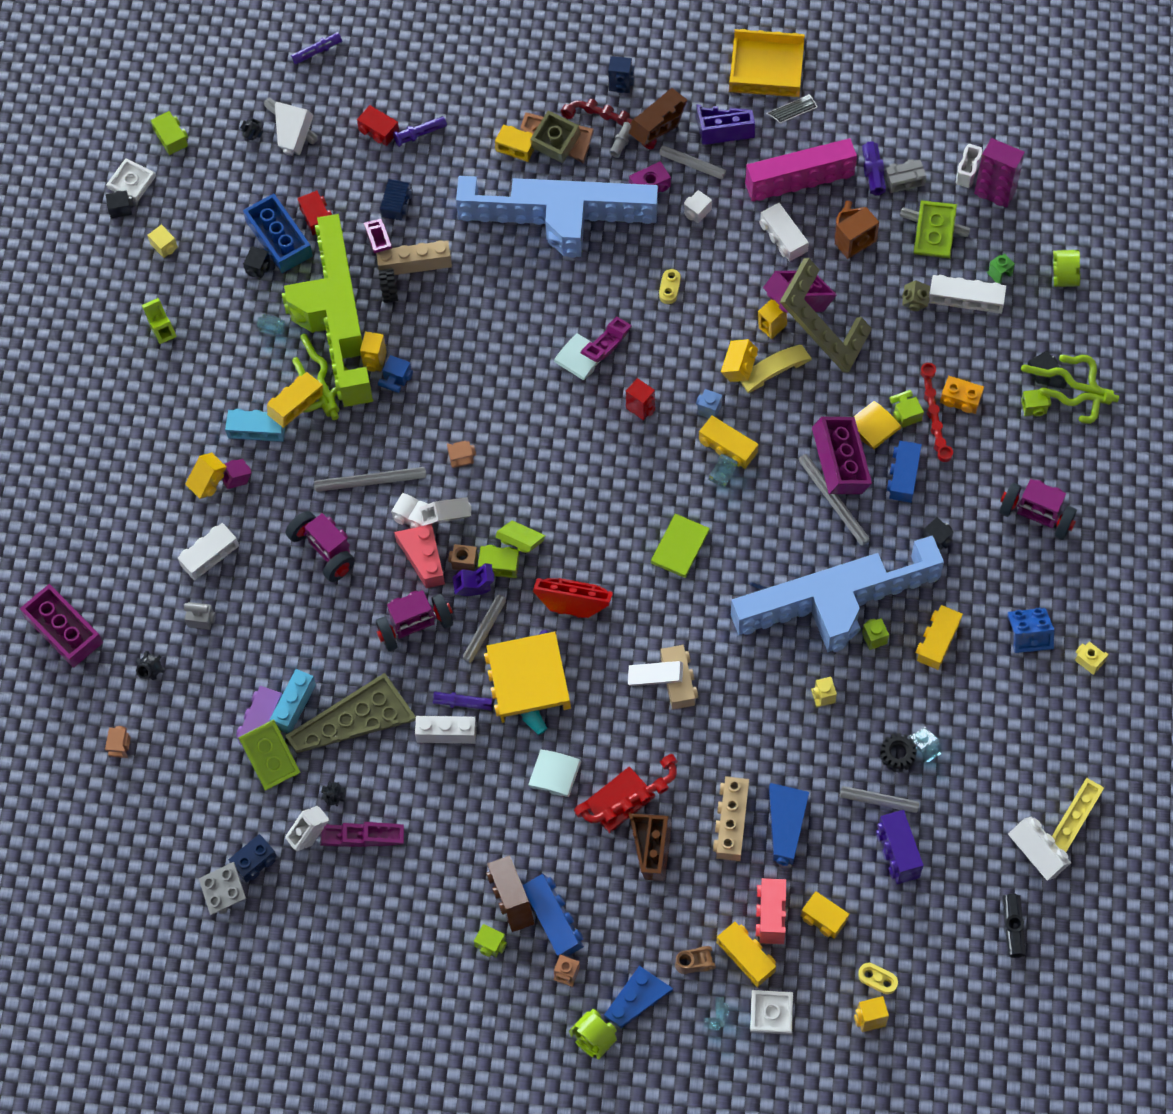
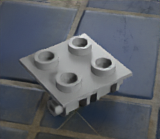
M234 862L199 878L210 915L217 912L225 914L228 907L246 899Z

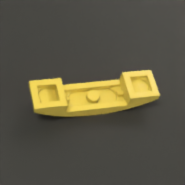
M796 345L779 351L757 363L752 368L749 381L740 382L747 393H750L762 387L768 379L793 366L798 368L811 361L812 358L803 345Z

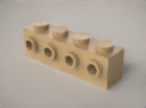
M439 240L433 243H419L411 246L402 245L376 253L378 269L393 268L395 275L452 267L448 241Z
M725 776V783L720 784L719 795H723V801L718 802L717 813L721 814L720 821L716 820L715 832L719 833L718 840L714 839L713 852H717L716 859L741 860L749 779Z

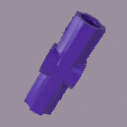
M871 141L862 145L864 174L868 178L870 194L879 196L886 192L884 163L880 159L878 143Z

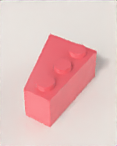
M432 524L394 532L397 544L403 550L424 586L431 588L445 585Z
M762 878L761 885H757V897H761V903L756 906V917H760V924H756V936L759 937V943L784 944L786 933V879Z

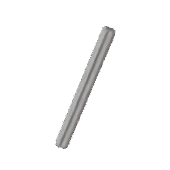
M807 454L799 458L800 464L862 546L869 542L868 535L837 494H828L824 476Z
M425 467L317 480L314 481V488L316 492L421 479L426 478Z

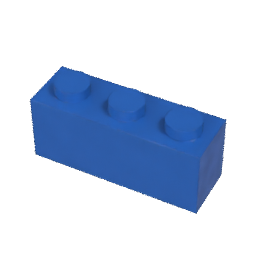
M899 440L898 447H894L892 458H896L895 464L891 463L889 475H893L892 481L888 480L887 491L890 492L889 499L912 503L922 444Z

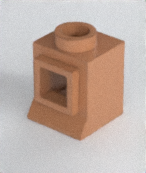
M469 441L453 443V445L447 443L452 468L474 463L473 456H476L474 445H470Z
M109 727L105 751H109L108 756L128 758L126 750L129 751L131 737L127 733L126 727Z
M560 955L554 969L553 980L573 987L580 969L579 961Z

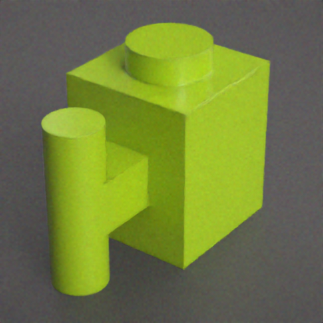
M911 390L889 397L891 404L897 403L895 404L893 417L902 428L922 421L924 411L917 397H913Z

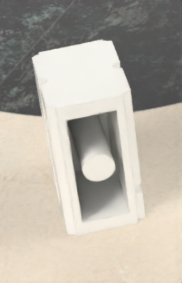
M318 806L302 811L285 836L286 840L296 851L312 846L324 829V826L328 823L329 818Z

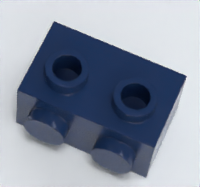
M610 57L608 69L609 91L630 93L631 86H634L635 66L632 65V58Z
M259 834L228 860L230 863H235L240 877L245 882H248L249 880H254L263 868L270 867L275 862L277 855L273 848Z

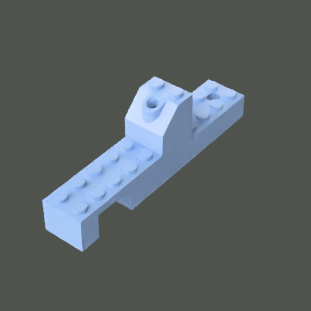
M459 176L456 195L458 220L546 224V237L552 247H555L563 256L570 258L581 257L584 220L656 223L658 185L513 178L511 197L479 195L476 176Z
M932 535L914 541L911 555L913 565L886 573L881 558L876 553L732 599L731 617L738 635H748L756 629H767L775 623H785L790 621L791 618L797 616L804 617L809 612H812L827 652H838L844 649L848 641L861 629L858 623L859 606L873 599L875 601L880 600L889 594H899L907 588L915 589L926 582H936L941 577L944 561Z

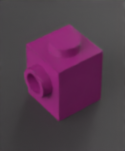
M244 459L231 460L224 463L227 468L223 473L222 481L227 489L248 483L252 473Z

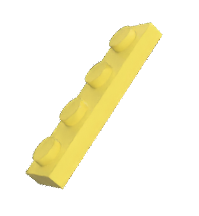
M1088 778L1085 779L1052 835L1057 847L1065 852L1068 851L1104 790V787Z

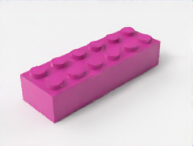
M848 138L746 164L745 185L753 202L757 200L762 201L772 196H781L788 192H797L807 187L812 188L823 183H832L839 179H848L855 175L857 154L851 139Z

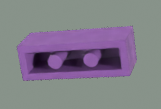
M260 686L258 691L254 692L252 696L253 703L250 709L246 710L244 715L245 721L242 726H239L236 733L240 745L242 744L238 737L270 721L282 697V693Z

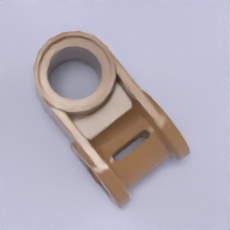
M703 946L697 949L681 951L676 957V970L681 974L715 969L716 965L713 963L711 956L712 947ZM681 959H687L690 962V964L688 966H683L680 964L679 961Z

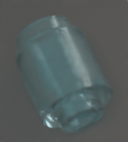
M263 314L262 317L258 318L257 327L263 333L276 336L278 334L282 335L285 328V320H281L280 317Z

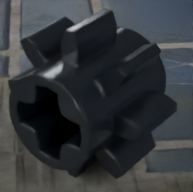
M250 118L247 121L244 120L240 127L242 135L249 140H254L257 137L260 138L263 133L262 124L254 118Z
M329 781L327 787H322L321 793L323 794L321 800H325L327 806H338L339 801L344 802L345 800L344 792L346 788H342L339 782L331 783Z

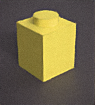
M162 224L148 234L150 244L163 258L172 254L178 248L175 238Z

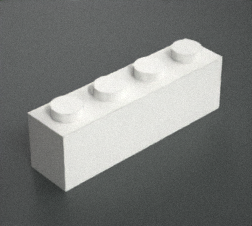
M933 275L929 303L1002 314L1006 285Z

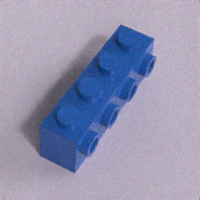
M541 874L522 885L557 956L563 955L568 957L583 948L584 946L581 942L583 936L578 929L575 930L572 924L574 919L570 912L565 911L563 907L565 902L560 894L557 895L554 880Z

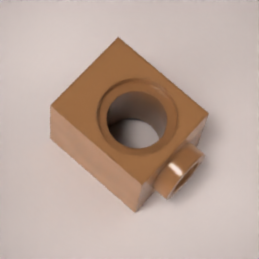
M454 544L453 551L449 552L448 562L452 564V569L475 571L478 557L477 547ZM461 556H466V557H467V558L464 559V560H459V559H458V558L461 557Z

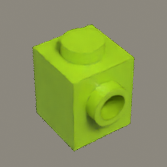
M1040 389L1023 391L1021 403L1024 416L1034 415L1038 417L1047 414L1048 407L1051 406V398L1041 395L1039 393Z
M882 618L877 620L870 619L863 624L862 635L869 650L888 643L889 633Z
M485 924L482 925L474 939V946L480 949V953L487 957L491 955L497 957L499 952L503 953L507 945L505 934Z

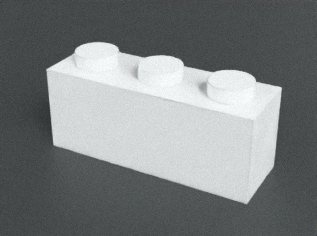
M780 203L761 212L760 226L769 233L771 241L777 244L783 257L786 256L790 262L808 252L809 242Z
M221 523L219 526L213 527L205 537L199 538L192 547L183 550L177 558L180 566L195 581L239 547V543L232 532Z
M416 716L417 743L476 744V718Z
M1024 818L1008 835L1047 881L1056 878L1071 864L1067 853L1057 847L1054 838L1050 834L1045 833L1041 828V823L1036 818Z

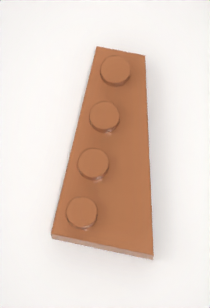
M525 112L520 127L521 131L534 134L543 116ZM579 125L581 135L568 156L584 164L594 130Z

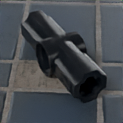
M1003 895L1007 957H1024L1026 952L1021 895ZM1014 922L1019 928L1012 929L1009 923Z

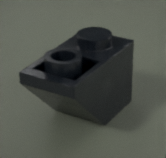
M1048 350L1028 361L1029 366L1046 370L1055 367L1061 368L1055 356L1051 355ZM1030 374L1037 384L1061 389L1067 386L1066 380L1060 375L1043 377Z

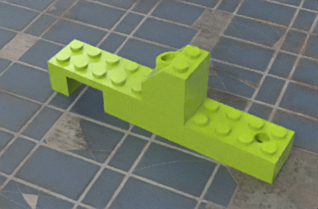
M339 214L318 217V225H315L324 279L285 285V293H282L286 314H290L291 321L312 333L326 330L338 399L343 401L344 407L373 402L367 367L346 371L344 368L343 359L361 356L362 337Z

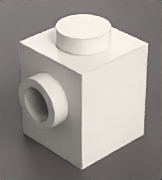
M699 190L684 202L685 216L696 223H699L712 210V199Z

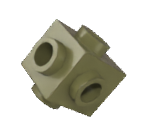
M917 280L906 284L902 294V305L908 307L911 311H920L928 307L930 286Z

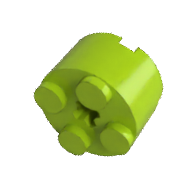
M1079 250L1053 251L1054 287L1080 286Z
M594 1009L586 1012L569 1030L571 1037L575 1035L578 1039L575 1043L589 1056L594 1057V1055H597V1059H600L617 1041L615 1035L617 1032L616 1028L609 1022L606 1024L601 1019V1015Z

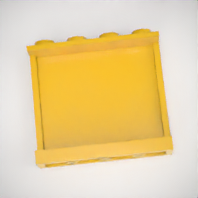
M735 29L729 92L799 97L805 34Z
M555 632L486 645L488 653H484L486 665L490 664L491 670H487L489 681L494 682L491 692L493 699H497L498 702L497 705H494L496 717L500 716L502 723L505 722L504 717L561 705H563V710L571 709Z

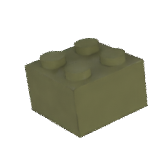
M548 110L530 139L532 148L564 163L581 135L579 125Z

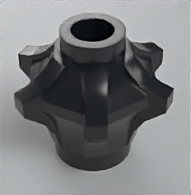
M145 651L144 656L136 660L138 664L136 674L141 679L150 678L156 680L159 673L165 672L160 662L162 657L160 655L156 657L151 655L149 651Z

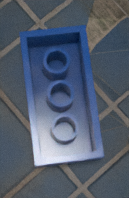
M274 193L243 210L246 223L264 249L269 252L270 258L281 273L313 257L311 245Z

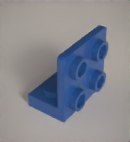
M1046 608L1008 612V618L1014 632L1013 649L1015 653L1054 649V628Z

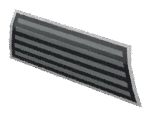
M807 95L766 114L782 123L817 108V105L813 98Z

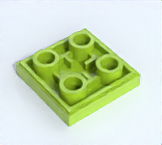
M512 520L499 529L495 537L500 539L503 544L513 545L519 551L527 553L541 544L546 535Z

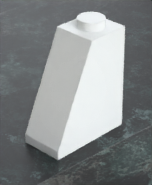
M276 102L275 114L278 146L287 155H300L314 115L306 109Z
M468 497L436 501L419 507L423 526L464 519L471 516V504L468 502Z

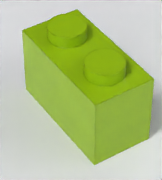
M170 111L151 119L153 130L169 155L188 146L186 140L188 135L185 129L179 127L180 122L176 116L173 117Z
M481 546L478 569L483 564L488 563L492 564L494 576L517 578L520 559L519 550L513 547Z

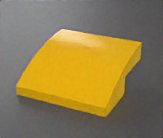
M873 401L854 416L861 441L873 450L902 428L899 422L876 401Z

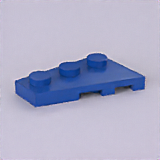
M639 966L606 1011L604 1017L619 1028H623L648 1007L653 1006L659 999L671 993L673 988Z

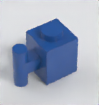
M390 355L382 370L386 380L379 379L378 386L399 393L401 390L399 385L405 386L407 380L410 381L413 375L411 363Z

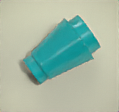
M539 710L520 714L523 717L522 720L538 735H541L548 729Z

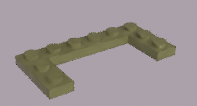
M804 258L780 303L841 371L847 373L854 364L872 328L862 317H856L844 342L836 336L804 300L820 271L810 258Z

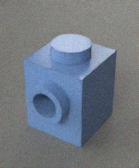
M705 389L702 395L699 394L696 401L698 415L710 418L712 415L717 418L722 406V395Z

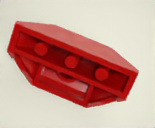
M537 578L533 588V592L550 611L557 612L558 614L574 615L579 618H589L609 606L613 595L612 591H607L598 585L561 578Z

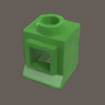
M1004 253L990 262V269L986 273L996 283L1001 284L1003 273H1006L1009 277L1012 276L1015 263Z

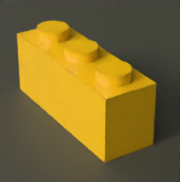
M308 372L298 376L289 387H285L278 396L269 400L267 415L284 428L323 395V384Z
M712 415L699 431V441L702 445L711 447L718 455L727 457L738 467L741 466L746 469L758 453V443Z
M943 605L940 606L938 611H934L931 617V621H933L932 626H927L923 635L925 641L924 643H919L915 652L918 654V662L939 670L960 625L962 613Z
M733 922L717 936L716 943L755 986L759 987L776 972V961L771 955H766L761 950L762 946L756 939L752 940L748 936L749 932L742 924L738 925L736 922Z

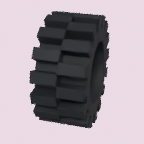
M393 268L379 270L383 302L398 301Z
M898 733L897 736L891 734L890 738H885V742L883 741L881 746L880 759H882L883 765H887L886 768L890 769L891 767L894 772H896V769H899V772H903V769L908 770L910 766L912 767L917 754L916 744L913 743L912 738L908 739L906 734L903 737L901 733ZM895 746H901L905 749L906 756L902 759H896L892 756L891 749Z

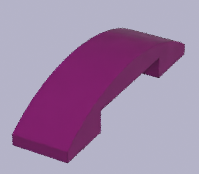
M616 316L607 325L606 331L593 343L589 342L580 353L594 362L602 361L620 344L632 325Z

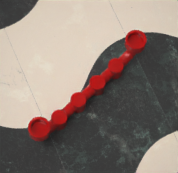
M927 362L922 365L920 373L924 378L925 384L924 400L929 405L927 415L932 419L931 433L935 435L936 439L934 449L938 452L937 457L941 462H949L952 459L953 450L950 446L946 445V440L942 436L943 424L939 421L938 416L940 408L936 405V390L932 387L931 380L935 376L936 367L934 364Z
M674 754L665 756L660 761V764L664 770L669 769L667 776L655 780L653 784L639 789L630 797L621 799L614 806H609L602 810L601 813L591 815L589 812L592 809L588 802L579 804L575 807L574 812L578 818L583 817L590 823H599L603 820L607 823L613 822L617 818L616 813L623 810L625 814L629 813L635 808L633 805L635 802L640 800L644 804L651 800V793L655 791L659 794L666 792L669 789L667 784L671 783L677 775L675 765L678 762Z

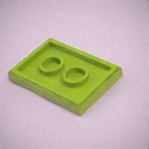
M921 200L914 255L950 258L957 204Z
M675 514L651 559V564L686 578L710 528Z
M274 719L238 737L265 791L301 773Z

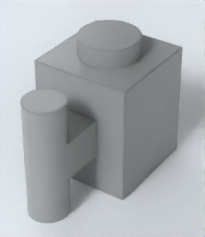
M192 602L184 604L187 627L211 629V624H214L216 619V612L213 611L211 605Z

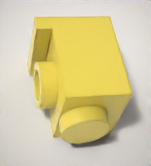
M1089 641L1086 645L1082 643L1078 647L1075 661L1094 675L1106 662L1108 653L1102 652Z
M832 677L816 680L815 688H811L816 707L836 703L837 693Z

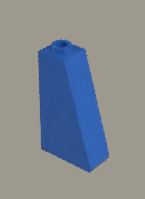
M770 783L769 806L773 861H777L779 865L783 866L793 865L809 792Z

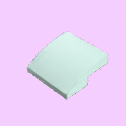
M578 333L568 341L554 359L555 363L582 380H585L592 374L595 366L599 363L580 353L591 341Z
M541 749L528 785L533 789L549 791L553 795L569 797L581 760Z

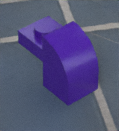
M485 563L476 571L462 569L453 576L455 595L475 596L491 591L490 584L494 582L492 564Z

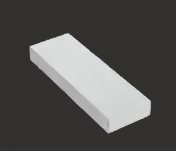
M683 662L629 666L628 685L640 686L682 682Z

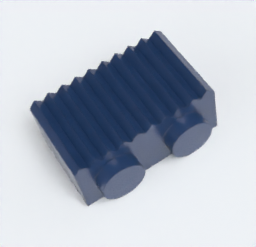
M388 179L380 206L381 217L401 221L403 215H407L408 199L411 200L413 195L410 182Z

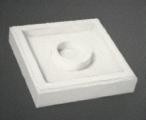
M125 158L106 186L114 192L127 190L128 196L132 197L133 201L138 202L155 179L156 173Z
M752 990L750 1032L792 1035L793 992Z

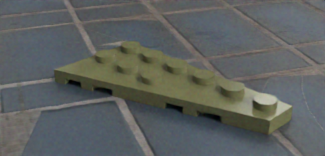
M383 673L288 733L285 737L297 754L416 721V716L387 675Z

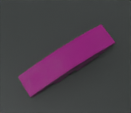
M364 822L363 824L343 823L342 825L326 824L320 833V846L370 847L404 844V824Z

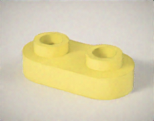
M675 269L666 270L662 276L659 299L664 304H672L677 300L681 275Z
M865 963L859 968L858 977L863 984L883 994H892L897 989L898 979L893 973L873 963ZM870 972L872 974V977L867 978L865 976V973ZM887 981L891 986L885 987L883 983Z

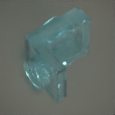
M721 454L708 480L725 488L734 474L738 462L731 457Z
M925 727L909 737V739H913L916 748L922 753L925 762L932 760L942 753L938 738Z
M724 997L715 998L716 1018H704V1027H708L709 1030H718L720 1027H724L725 1016H728V1004H724Z

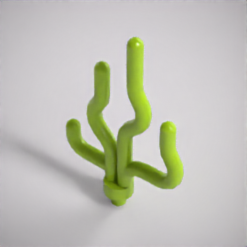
M302 334L300 338L308 354L321 367L317 380L323 384V395L318 401L304 410L303 413L322 407L327 417L337 420L340 409L335 402V396L337 395L336 387L330 391L324 380L328 370L327 362L316 353L308 336ZM294 357L292 362L299 376H302L306 373L299 358Z
M1060 355L1059 360L1068 364L1086 362L1090 368L1088 376L1089 385L1076 382L1071 374L1063 368L1055 367L1046 370L1029 365H1022L1021 367L1023 372L1043 377L1060 375L1071 388L1089 392L1082 393L1074 399H1069L1062 392L1047 388L1039 390L1041 395L1056 398L1067 406L1079 405L1084 400L1093 401L1091 415H1081L1078 418L1081 423L1091 424L1095 422L1098 418L1100 403L1110 405L1112 402L1117 403L1119 401V395H1115L1113 390L1102 388L1097 384V364L1088 355H1078L1075 357Z

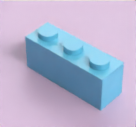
M235 409L228 410L225 431L230 439L283 442L285 427L283 428L270 418L267 412Z
M295 669L270 718V721L275 720L280 731L287 734L293 731L316 686L313 675Z

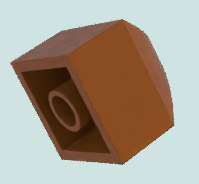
M845 201L844 208L836 218L834 236L835 245L847 259L875 243L879 229V221L867 207L851 209V201Z

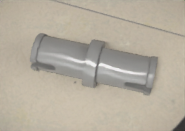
M624 122L621 131L615 136V142L609 151L613 157L619 158L624 146L629 142V130L631 128L629 122Z

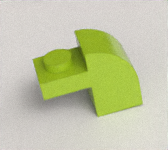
M159 298L141 305L159 344L177 337Z

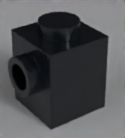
M127 190L105 194L107 209L111 219L132 215L131 208L134 207L133 198L128 196Z
M251 246L243 263L245 273L251 277L263 278L264 273L268 272L270 268L269 252Z
M936 517L924 528L922 537L926 538L933 535L940 551L942 548L946 549L951 545L954 532L949 524L943 523Z

